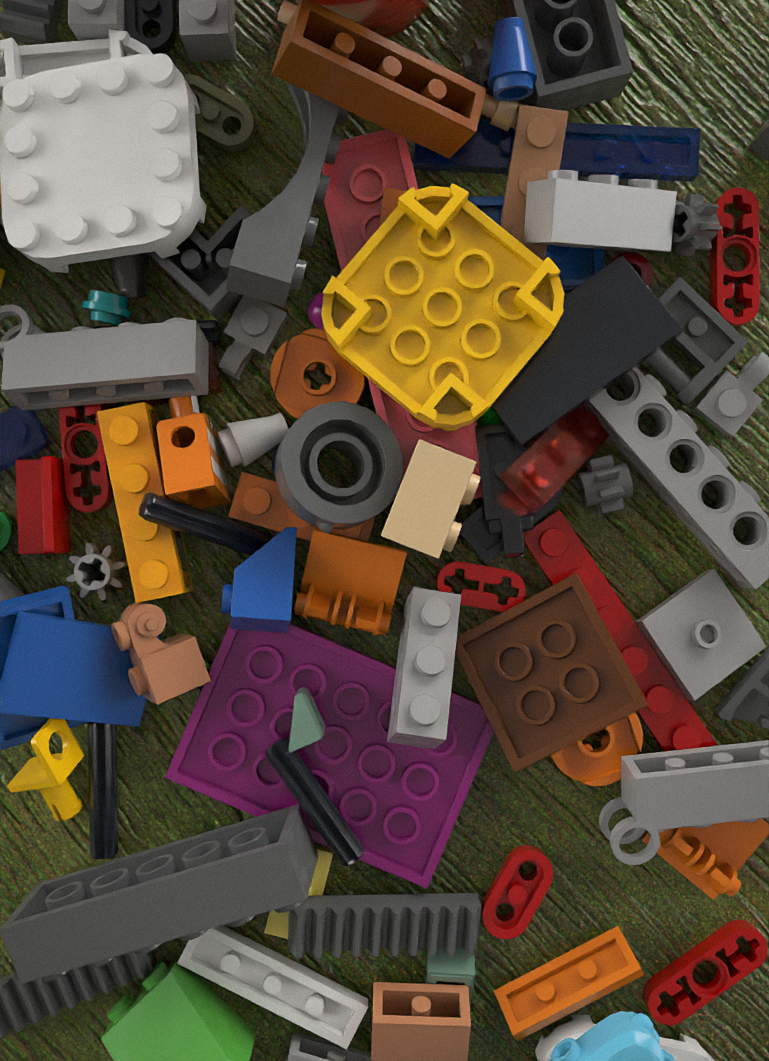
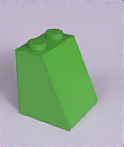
M178 954L168 965L163 961L155 965L154 969L141 981L144 988L133 998L128 993L125 994L106 1015L111 1021L104 1031L101 1041L113 1061H250L256 1033L201 975L177 964L181 954Z

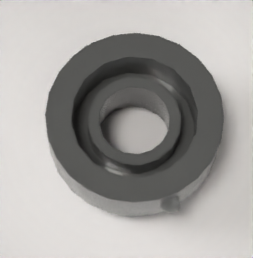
M345 400L321 404L306 411L293 423L279 444L275 458V478L279 493L286 505L299 518L313 526L319 527L324 533H329L331 530H345L359 526L381 513L395 497L403 475V456L399 442L391 428L379 415L371 410L346 402ZM334 449L342 452L351 461L355 469V482L351 487L336 488L330 486L321 478L317 468V458L320 451Z

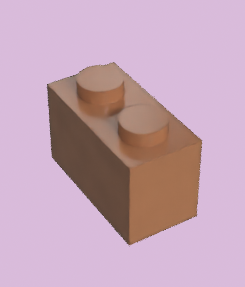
M373 982L371 1061H468L471 1032L468 985Z

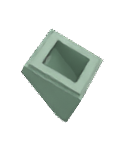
M306 686L300 688L295 695L289 752L322 739L326 728L311 692Z
M457 947L454 955H449L443 948H438L436 955L433 956L427 952L425 984L468 985L469 1003L471 1005L475 981V954L468 955L462 947Z

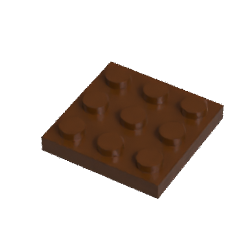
M577 573L457 637L455 652L514 772H519L650 706Z

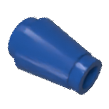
M518 17L503 18L494 23L488 86L493 89L494 98L500 101H517L527 98L533 93V84L537 81V74L524 29V21Z

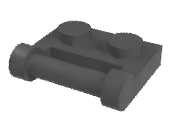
M679 277L658 299L683 328L681 335L671 342L699 370L693 377H689L662 349L645 361L677 391L674 396L686 405L709 384L748 341L682 277Z

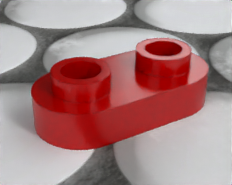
M522 845L513 849L507 855L481 903V915L486 929L493 936L500 939H513L521 935L548 891L553 880V868L548 857L541 849L532 845ZM532 862L535 864L532 873L524 875L519 872V868L523 863ZM508 903L512 905V909L508 914L500 915L496 912L498 905Z

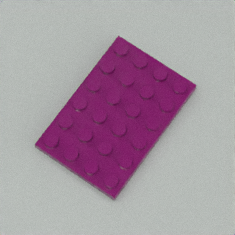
M291 622L288 633L230 629L229 624L209 671L211 681L204 684L165 778L256 817L299 804L265 756V751L278 739L285 737L290 741L295 695L300 688L306 686L311 692L326 728L322 739L296 751L363 845L364 854L358 860L428 888L494 730L480 702L451 690L446 741L435 749L387 742L396 673L395 666ZM303 810L313 841L329 847Z

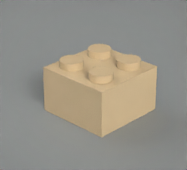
M419 439L381 536L438 559L442 549L452 552L462 524L454 521L460 504L464 506L470 505L481 477L472 474L477 462Z

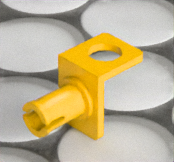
M49 718L30 742L37 756L27 761L7 787L11 793L39 790L50 808L54 820L60 821L62 819L65 821L75 816L83 807L81 799L76 795L67 777L85 755L66 720ZM54 732L61 737L63 744L62 753H50L49 740Z

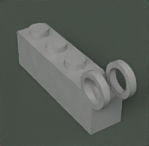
M16 305L0 306V320L8 316H18L22 319V324L9 329L0 341V353L3 358L1 391L22 411L208 395L209 342L196 319L171 318L162 323L151 324L125 322L119 324L118 327L97 329L80 326L73 328L71 331L47 333L33 325L32 319L21 307Z
M769 740L620 756L621 797L609 801L602 808L599 815V826L604 836L609 840L610 847L619 861L628 865H639L654 857L660 846L659 833L666 829L688 826L706 828L714 823L732 821L751 823L758 821L760 818L769 817ZM628 808L632 817L621 820L610 830L608 822L611 815L619 809ZM645 830L650 833L649 843L643 850L637 853H626L620 849L619 844H628L636 841L643 835Z

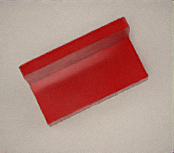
M42 456L41 459L15 460L18 554L71 552L70 506L66 496L63 458Z

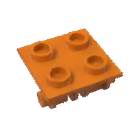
M314 528L300 592L295 603V614L301 615L305 619L309 617L330 622V625L334 626L335 624L343 625L346 629L351 627L372 632V635L375 636L377 634L386 636L407 551L331 532L324 533Z
M760 818L758 821L751 823L732 821L714 823L706 828L688 826L666 829L659 833L660 846L657 854L712 900L718 894L724 893L731 897L741 887V881L737 879V871L769 834V824ZM648 831L641 837V840L646 845L650 840V833Z

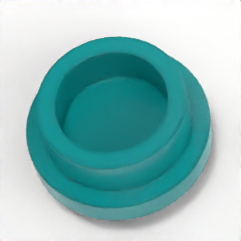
M90 290L88 301H83L82 309L91 311L90 320L116 326L119 325L120 318L130 319L131 311L127 310L128 298L108 292Z

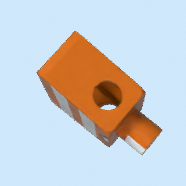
M197 396L170 398L168 402L171 419L162 420L156 426L166 496L171 500L200 510L231 504L216 428L205 413L199 412Z

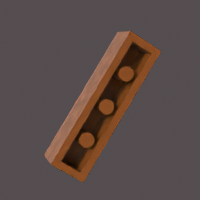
M301 0L287 24L271 73L275 77L447 158H451L476 133L486 93V88L311 0Z

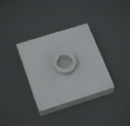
M715 569L704 571L635 621L687 700H697L767 647Z

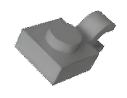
M243 295L223 332L225 337L234 342L220 361L219 367L222 368V372L239 380L254 352L267 358L288 319L287 313L265 301Z
M760 352L757 357L753 355L736 377L727 370L721 372L692 409L726 437H733L763 401L753 390L769 375V357L763 352Z

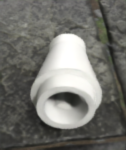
M280 412L272 416L226 423L227 429L217 432V435L230 466L234 467L242 464L243 467H246L279 445L289 428Z

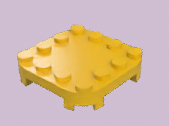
M453 183L450 188L429 186L415 190L412 187L398 198V206L342 272L336 278L333 275L331 276L323 291L321 313L328 341L340 356L415 418L433 428H442L450 432L472 424L487 412L549 338L564 312V291L559 278L561 271L549 257L544 261L541 260L468 200V191Z

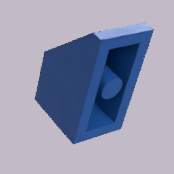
M286 527L235 568L233 585L224 584L221 613L231 614L230 629L288 633L291 622L297 527Z

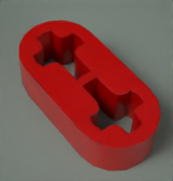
M451 561L439 570L436 577L438 591L452 593V588L444 584V579L446 576H454L456 569H463V577L468 580L478 581L476 590L461 588L459 591V595H461L460 605L504 612L523 602L526 595V586L523 579L517 573L507 569L464 561ZM502 577H508V583L516 588V593L514 596H507L504 603H498V595L483 591L484 583L497 585L501 583Z

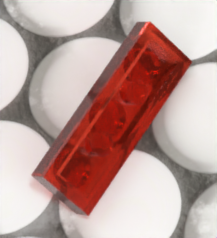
M582 405L545 431L499 477L524 505L534 513L550 500L610 434L601 426L598 418Z

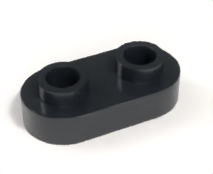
M125 0L126 31L131 38L146 45L153 55L167 53L175 43L177 36L176 0ZM151 29L161 30L160 34L155 38L146 37Z

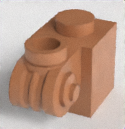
M144 602L132 603L123 611L120 621L111 624V629L120 650L125 651L129 649L133 668L128 669V676L135 693L138 696L144 695L146 699L158 705L210 682L211 680L196 637L179 633L160 641L157 636L162 633L166 625V616L162 609L156 605Z

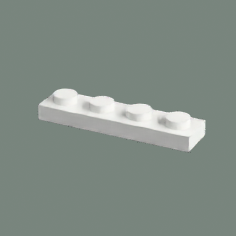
M224 925L208 929L200 937L189 940L177 963L346 1050L368 1009V998Z

